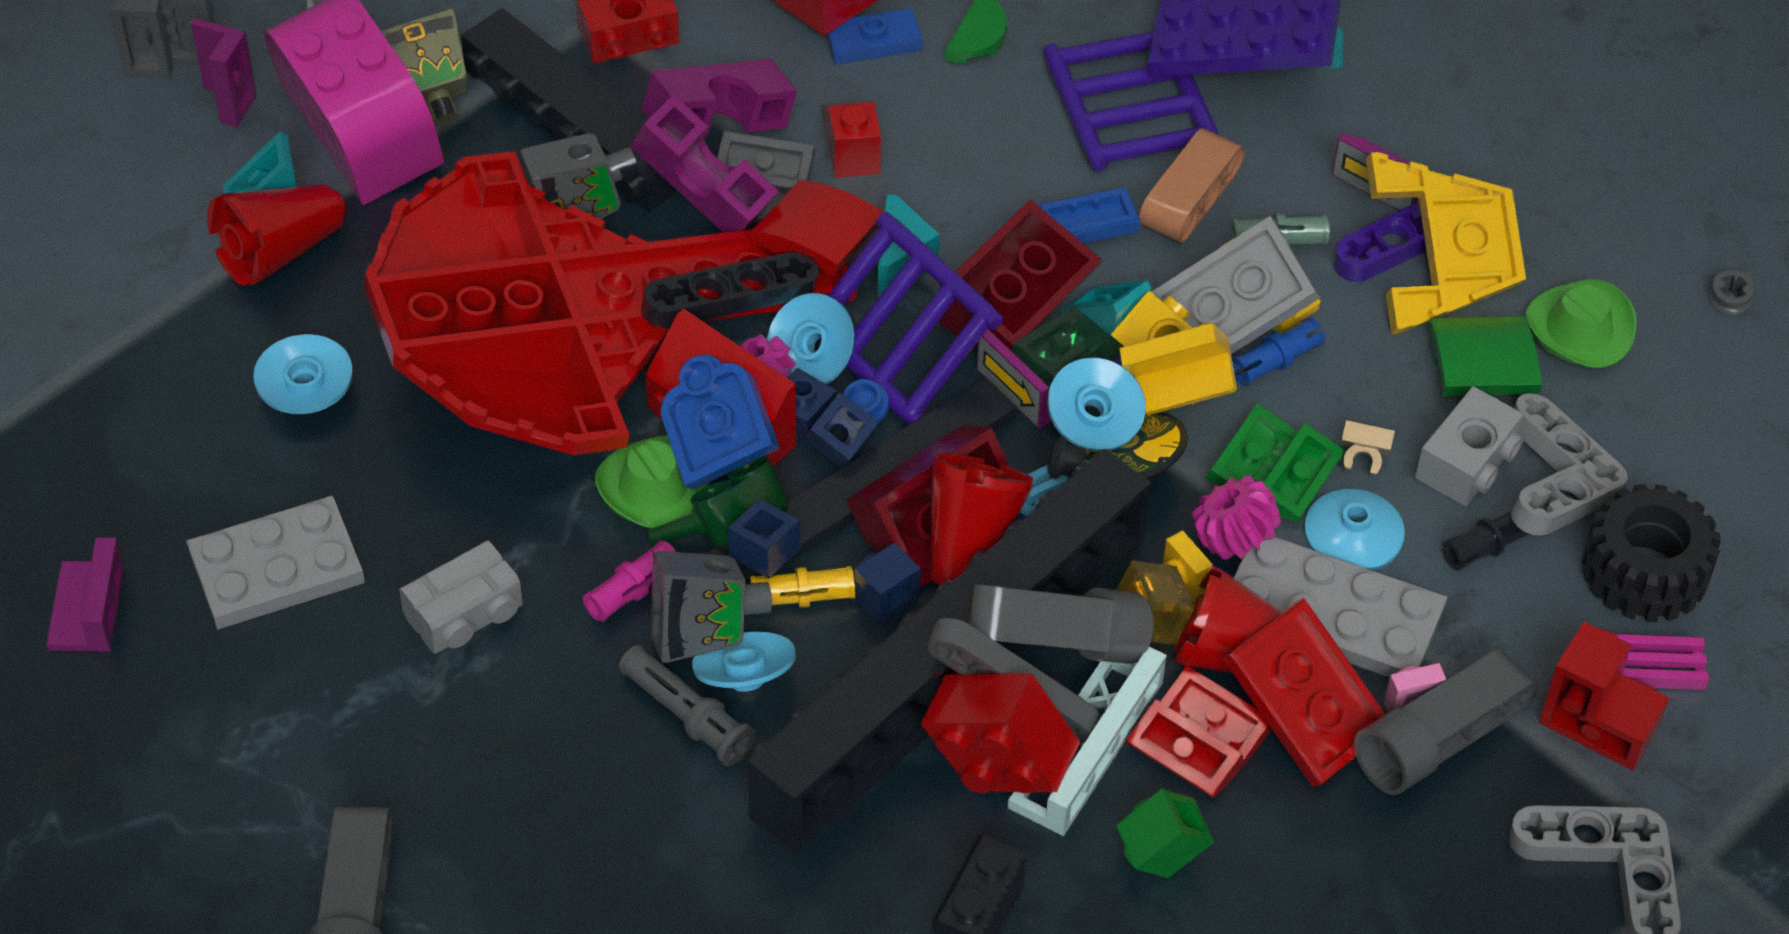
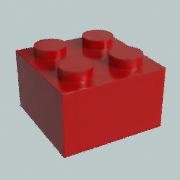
M1032 673L947 674L944 676L921 722V725L935 742L937 749L946 757L957 772L962 783L970 792L977 793L1019 792L1029 794L1032 792H1057L1080 744L1078 738Z

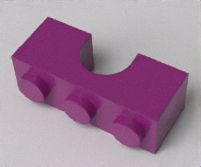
M772 59L651 71L642 110L650 118L674 94L709 126L704 133V137H708L714 113L734 118L742 125L746 132L787 128L797 89Z
M673 94L643 124L630 147L723 233L747 230L764 212L779 191L745 159L736 167H732L716 158L704 140V133L709 126Z

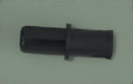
M1511 512L1494 520L1483 518L1477 522L1476 527L1472 528V530L1444 541L1442 553L1447 564L1452 569L1459 571L1489 555L1499 556L1504 552L1506 545L1529 535V533L1516 526L1512 521Z

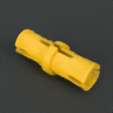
M852 566L818 571H807L806 567H796L795 573L772 575L770 578L766 576H750V584L769 583L772 594V606L798 603L799 608L810 607V602L855 599Z

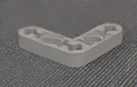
M1532 393L1522 394L1518 397L1513 408L1524 414L1519 434L1524 436V442L1552 466L1557 473L1521 490L1512 508L1511 517L1516 526L1524 532L1542 536L1598 511L1601 503L1607 497L1613 499L1615 492L1624 488L1628 475L1624 467L1546 397ZM1558 444H1564L1566 446H1569L1572 449H1574L1577 453L1569 452L1560 447ZM1559 490L1570 492L1580 500L1568 498Z
M1536 805L1524 807L1516 813L1509 831L1508 840L1511 848L1517 855L1534 861L1617 862L1627 934H1653L1651 927L1645 926L1650 913L1649 909L1656 908L1654 913L1655 926L1658 930L1663 931L1662 934H1679L1681 919L1668 828L1665 820L1658 813L1641 807ZM1578 825H1590L1601 833L1602 840L1592 844L1585 843L1577 838L1573 829ZM1558 826L1564 827L1562 841L1558 840L1560 831H1556ZM1527 827H1536L1537 833L1543 836L1542 839H1533L1532 833L1526 830ZM1614 827L1617 828L1615 837H1619L1618 842L1612 841ZM1633 829H1642L1643 835L1648 837L1649 841H1640L1639 835L1634 833ZM1643 871L1650 872L1658 877L1662 887L1655 891L1644 890L1634 882L1633 875Z

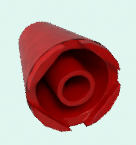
M325 184L225 193L211 200L207 210V226L209 235L218 233L222 248L214 251L226 273L237 284L241 286L250 284L252 286L261 283L340 229L343 224V217L346 215V206L342 196Z
M939 453L938 457L935 456L934 463L932 464L931 581L939 586L947 580L954 581L967 569L969 562L979 551L983 549L988 551L1001 540L1003 533L1017 519L1031 492L1033 477L1007 465L1000 464L999 469L984 464L985 459L954 453Z
M1210 566L1198 586L1205 589L1204 596L1200 594L1195 602H1191L1176 642L1174 652L1177 654L1173 658V662L1183 666L1233 673L1222 657L1282 611L1222 569Z

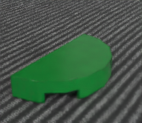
M974 0L945 49V61L961 64L968 63V58L980 57L987 54V57L993 56L1004 45L1008 21L1004 8L996 0Z

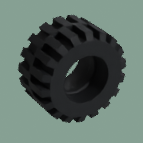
M1645 484L1634 485L1632 492L1622 488L1615 492L1613 499L1607 497L1601 503L1599 511H1596L1583 553L1582 564L1585 565L1583 575L1586 582H1593L1590 589L1596 598L1605 597L1606 607L1612 611L1619 608L1625 611L1624 617L1635 620L1636 615L1645 616L1646 622H1657L1659 616H1663L1667 621L1677 619L1680 611L1685 614L1695 608L1696 602H1701L1706 593L1720 550H1718L1721 543L1720 533L1714 531L1716 522L1712 515H1703L1705 507L1698 501L1691 503L1686 500L1688 494L1677 490L1676 494L1666 491L1667 486L1656 484L1655 489H1648ZM1634 547L1654 549L1665 555L1667 559L1646 556Z

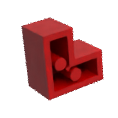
M1583 621L1556 664L1539 724L1634 771L1661 725L1670 698L1657 692L1652 686L1637 682L1622 674L1631 644L1619 639L1608 630L1599 629Z

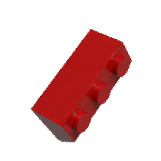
M682 309L676 315L645 374L647 405L657 417L662 419L661 405L663 399L671 389L680 385V371L683 365L691 358L699 355H711L722 361L723 364H737L748 370L755 377L780 447L765 455L768 456L772 467H774L796 446V384L687 310Z

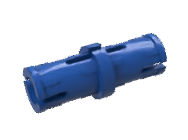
M1307 317L1303 322L1281 334L1273 332L1265 336L1261 345L1240 356L1233 357L1234 371L1250 365L1248 370L1236 375L1235 379L1241 385L1248 386L1254 380L1276 368L1282 371L1293 364L1294 358L1325 343L1324 330L1306 337L1307 333L1321 326L1320 323L1313 317Z

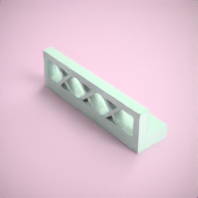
M1149 647L1139 661L1132 664L1101 661L1078 696L1097 710L1104 708L1105 713L1086 742L1079 744L1081 749L1068 767L1058 791L1052 792L1049 796L1047 808L1027 799L1029 794L1013 792L1008 800V808L1064 836L1163 684L1167 655ZM1112 669L1128 677L1117 693L1109 694L1105 679ZM1098 691L1100 696L1094 697Z

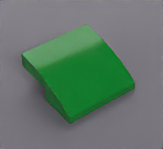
M1525 316L1430 318L1428 324L1433 362L1438 364L1442 397L1465 396L1473 386L1488 395L1540 393L1543 385L1533 336Z
M1257 403L1205 479L1219 487L1225 485L1231 477L1239 481L1243 477L1250 475L1256 482L1263 481L1266 488L1271 490L1277 501L1276 505L1279 509L1280 518L1297 522L1345 450L1305 422L1296 431Z

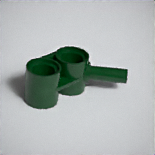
M768 456L758 458L727 474L729 481L713 483L695 493L690 499L693 506L692 514L649 529L648 535L653 547L661 540L672 543L696 533H700L701 536L706 535L713 547L724 546L728 544V527L759 499L780 510L784 509L788 504V500Z

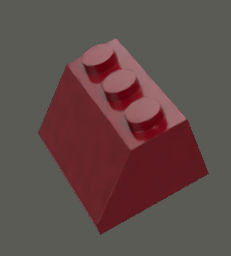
M1030 199L955 272L1003 316V321L998 328L994 330L988 328V330L1010 351H1014L1101 264L1102 259ZM956 299L939 322L955 336H958L973 314Z
M961 425L846 499L866 543L875 552L879 553L895 542L920 567V588L931 582L932 464L934 463L935 456L938 457L939 453H954L985 459L984 464L998 469L1000 464L1009 466L991 427Z

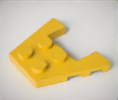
M1371 152L1366 158L1371 199L1419 198L1432 286L1393 287L1385 293L1391 334H1400L1429 322L1430 318L1442 317L1516 287L1526 280L1512 189L1459 174H1454L1452 177L1428 170L1426 165L1412 161L1409 164L1390 160L1388 159L1389 155L1380 152Z

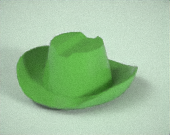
M1586 279L1553 287L1538 295L1526 310V319L1535 340L1556 358L1583 367L1602 368L1620 361L1631 349L1636 335V313L1631 301L1619 288L1602 280Z
M668 435L647 438L627 444V448L618 449L610 454L598 466L595 473L597 489L606 505L625 520L651 529L692 514L693 506L690 499L699 490L709 486L710 483L708 482L694 490L684 485Z

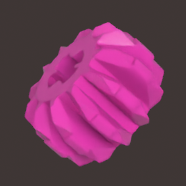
M1250 475L1243 477L1239 481L1231 477L1225 485L1220 487L1214 485V491L1210 495L1200 497V506L1192 512L1195 520L1194 526L1198 531L1197 536L1205 548L1209 549L1211 554H1218L1223 560L1229 559L1235 554L1242 559L1248 551L1252 549L1260 550V543L1273 539L1275 537L1273 529L1277 528L1282 522L1276 505L1277 501L1271 490L1266 488L1263 481L1256 482Z

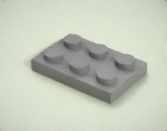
M1271 216L1151 292L1162 302L1170 295L1191 313L1185 321L1193 328L1200 326L1202 323L1205 325L1213 322L1228 336L1231 354L1321 298Z
M333 495L186 541L217 630L365 583L363 570Z

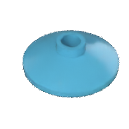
M820 293L803 294L786 303L774 317L767 336L769 342L778 336L790 348L788 355L796 362V366L791 368L792 372L799 368L825 384L833 381L843 371L851 357L854 346V328L849 313L837 300ZM819 338H822L821 345L815 352V343Z
M313 334L290 336L274 343L262 353L254 368V384L261 399L270 407L290 414H309L332 406L345 395L353 377L352 362L346 350L332 339Z
M1084 358L1066 365L1052 381L1047 398L1048 412L1058 432L1072 444L1090 451L1101 452L1103 449L1110 451L1125 445L1137 434L1145 417V398L1137 380L1124 367L1102 358ZM1085 407H1096L1100 412V416L1090 415L1086 412Z
M1340 489L1321 496L1309 508L1304 523L1305 538L1311 550L1372 571L1388 565L1397 557L1405 536L1402 518L1393 505L1381 496L1361 489Z
M744 632L743 641L738 646L694 656L692 667L696 678L705 684L747 692L758 689L764 682L785 673L794 664L796 652L794 644L782 635L770 632Z

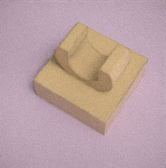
M1346 420L1341 446L1349 448L1344 455L1345 470L1351 471L1353 459L1357 455L1366 454L1372 460L1370 475L1377 476L1382 466L1381 455L1390 456L1395 431Z

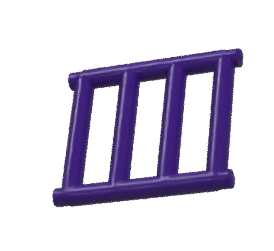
M1154 31L1060 49L1057 44L1052 43L1043 48L1048 68L1086 157L1094 171L1098 172L1106 169L1110 162L1183 149L1200 128H1205L1218 134V129L1193 75L1151 77L1149 67L1147 66L1073 80L1068 65L1151 50ZM1175 80L1181 93L1178 96L1087 112L1081 98ZM1190 112L1196 126L1195 128L1101 145L1095 131L1097 129Z
M884 212L876 221V225L879 227L877 232L827 296L834 298L844 306L893 242L910 256L854 329V346L851 357L846 365L859 380H872L882 386L889 398V408L901 420L910 425L924 416L922 412L988 328L991 330L998 328L1003 321V316L906 226L895 219L889 212ZM925 270L941 287L876 369L860 353ZM957 299L973 314L972 318L912 395L907 398L891 382Z

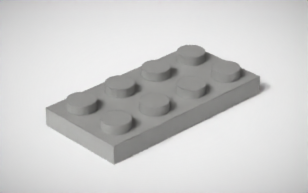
M1277 537L1262 541L1260 543V550L1252 549L1248 551L1234 577L1281 611H1284L1295 601L1305 598L1350 664L1387 677L1409 666H1422L1448 598L1447 596Z

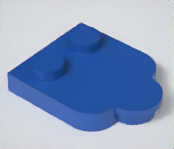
M711 355L696 356L683 365L679 375L680 385L671 389L663 399L661 417L686 487L694 490L780 448L756 379L748 370L733 363L723 364L722 361Z

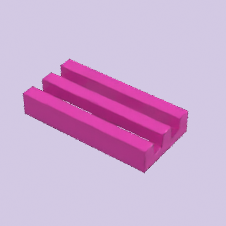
M1615 634L1619 639L1631 644L1625 666H1641V669L1624 668L1623 675L1637 682L1646 683L1653 688L1706 690L1709 675L1705 671L1707 659L1706 654H1703L1705 647L1704 637ZM1661 668H1692V671L1661 670Z

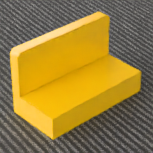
M1213 322L1119 348L1122 367L1136 377L1143 391L1146 415L1231 394L1237 390L1228 336Z

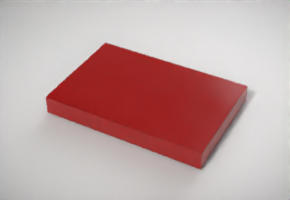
M1305 598L1295 601L1222 657L1312 787L1321 785L1355 758L1354 740L1356 734L1385 715L1381 706Z

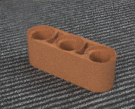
M1200 128L1147 195L1139 214L1140 224L1179 243H1184L1236 176L1244 158L1245 147L1205 128Z

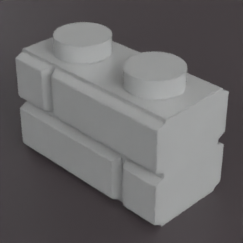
M489 540L399 589L405 618L414 630L420 634L422 640L433 654L447 647L459 648L472 638L474 632L492 622L500 624L509 620L516 613L518 607L523 605L521 585L517 574L506 561L502 560L500 553Z

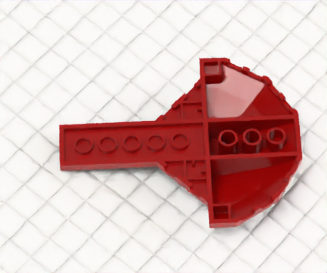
M515 151L463 157L455 163V170L440 180L434 177L426 182L424 191L409 201L402 198L395 203L385 233L381 235L377 252L372 263L367 268L364 280V289L392 367L471 427L571 455L627 448L630 434L617 402L658 349L670 327L654 326L642 316L641 305L644 291L650 282L661 278L775 255L749 238L752 229L647 242L633 234H630L627 239L605 229V221L572 205L565 210L544 200L545 192L528 185ZM847 263L833 277L819 268L814 293L828 295L847 271ZM751 279L741 281V284L750 290L764 289V286L758 281ZM707 288L696 291L705 299L714 300L721 297L716 291ZM858 288L847 302L855 301ZM786 303L703 321L777 312Z

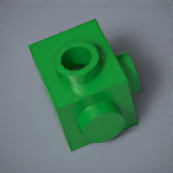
M1161 789L1152 797L1137 803L1133 807L1132 813L1116 825L1124 842L1123 852L1128 862L1136 870L1165 878H1170L1214 843L1194 798Z

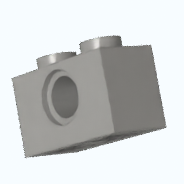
M1473 386L1422 447L1415 478L1466 507L1478 491L1483 494L1488 492L1498 475V467L1503 460L1510 463L1518 454L1524 441V436L1519 434L1524 414Z

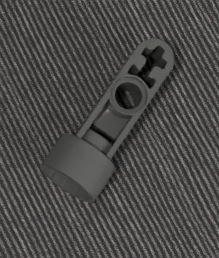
M974 584L969 625L975 627L994 641L1078 649L1081 655L1088 660L1132 664L1137 662L1143 653L1148 650L1152 640L1154 622L1148 601L1137 592L1094 588L1084 596Z
M1496 649L1403 708L1393 709L1361 729L1356 734L1354 740V749L1359 765L1368 779L1377 788L1387 794H1401L1435 772L1439 764L1521 712L1535 697L1539 685L1503 650Z
M335 807L318 921L310 929L309 934H383L380 929L393 836L391 807Z

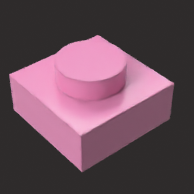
M1440 663L1424 667L1409 666L1395 674H1391L1384 700L1387 712L1396 708H1403L1446 681L1447 679Z

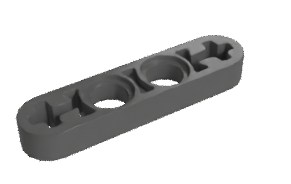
M942 618L936 621L927 646L930 654L960 674L1032 673L1080 743L1086 742L1095 728L1099 717V712L1094 706L968 623L951 618Z

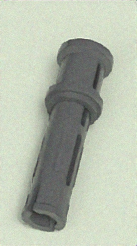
M641 645L631 647L623 655L619 663V670L684 722V728L690 738L695 741L702 740L716 751L718 761L729 767L740 762L747 755L757 735L756 730L747 723H738L725 712L724 704L718 699L711 697L703 698L682 681L680 677L646 652L645 648ZM655 679H658L661 683H663L667 688H669V689H670L672 692H674L676 695H674L673 693H671L668 689H666L663 685H661V684H660L657 680H655Z

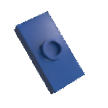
M912 8L853 17L826 35L835 65L922 51L923 39Z
M1126 187L1038 204L1041 209L1082 243L1140 231L1141 221Z

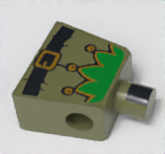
M453 8L382 30V34L418 86L430 111L434 125H445L457 119L459 114L452 98L467 92V77Z

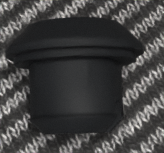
M1064 436L1054 441L1051 445L1047 472L1051 478L1057 480L1061 475L1071 476L1074 469L1081 462L1087 460L1086 450L1083 447L1068 445Z

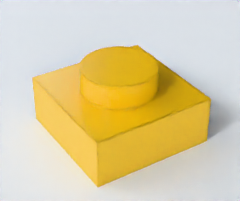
M1182 530L1166 539L1162 571L1171 587L1176 590L1180 589L1190 602H1195L1200 594L1204 596L1205 589L1198 586L1208 568L1213 566V564Z

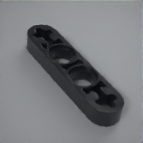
M789 252L657 279L650 282L645 288L641 313L645 320L652 325L667 328L671 327L676 315L682 309L687 310L703 321L788 303L797 296L814 293L819 267L812 257L799 252ZM750 279L758 281L764 286V289L750 290L744 287L741 281ZM707 288L716 291L721 297L714 300L705 299L696 291Z

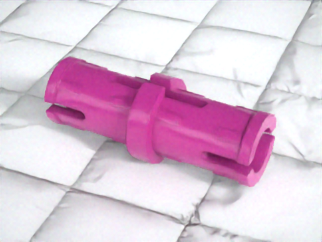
M661 540L633 562L624 561L618 565L613 576L592 591L584 594L583 603L589 614L595 620L604 622L610 615L631 600L640 601L647 596L649 587L652 586L653 552H676L675 549L668 542Z

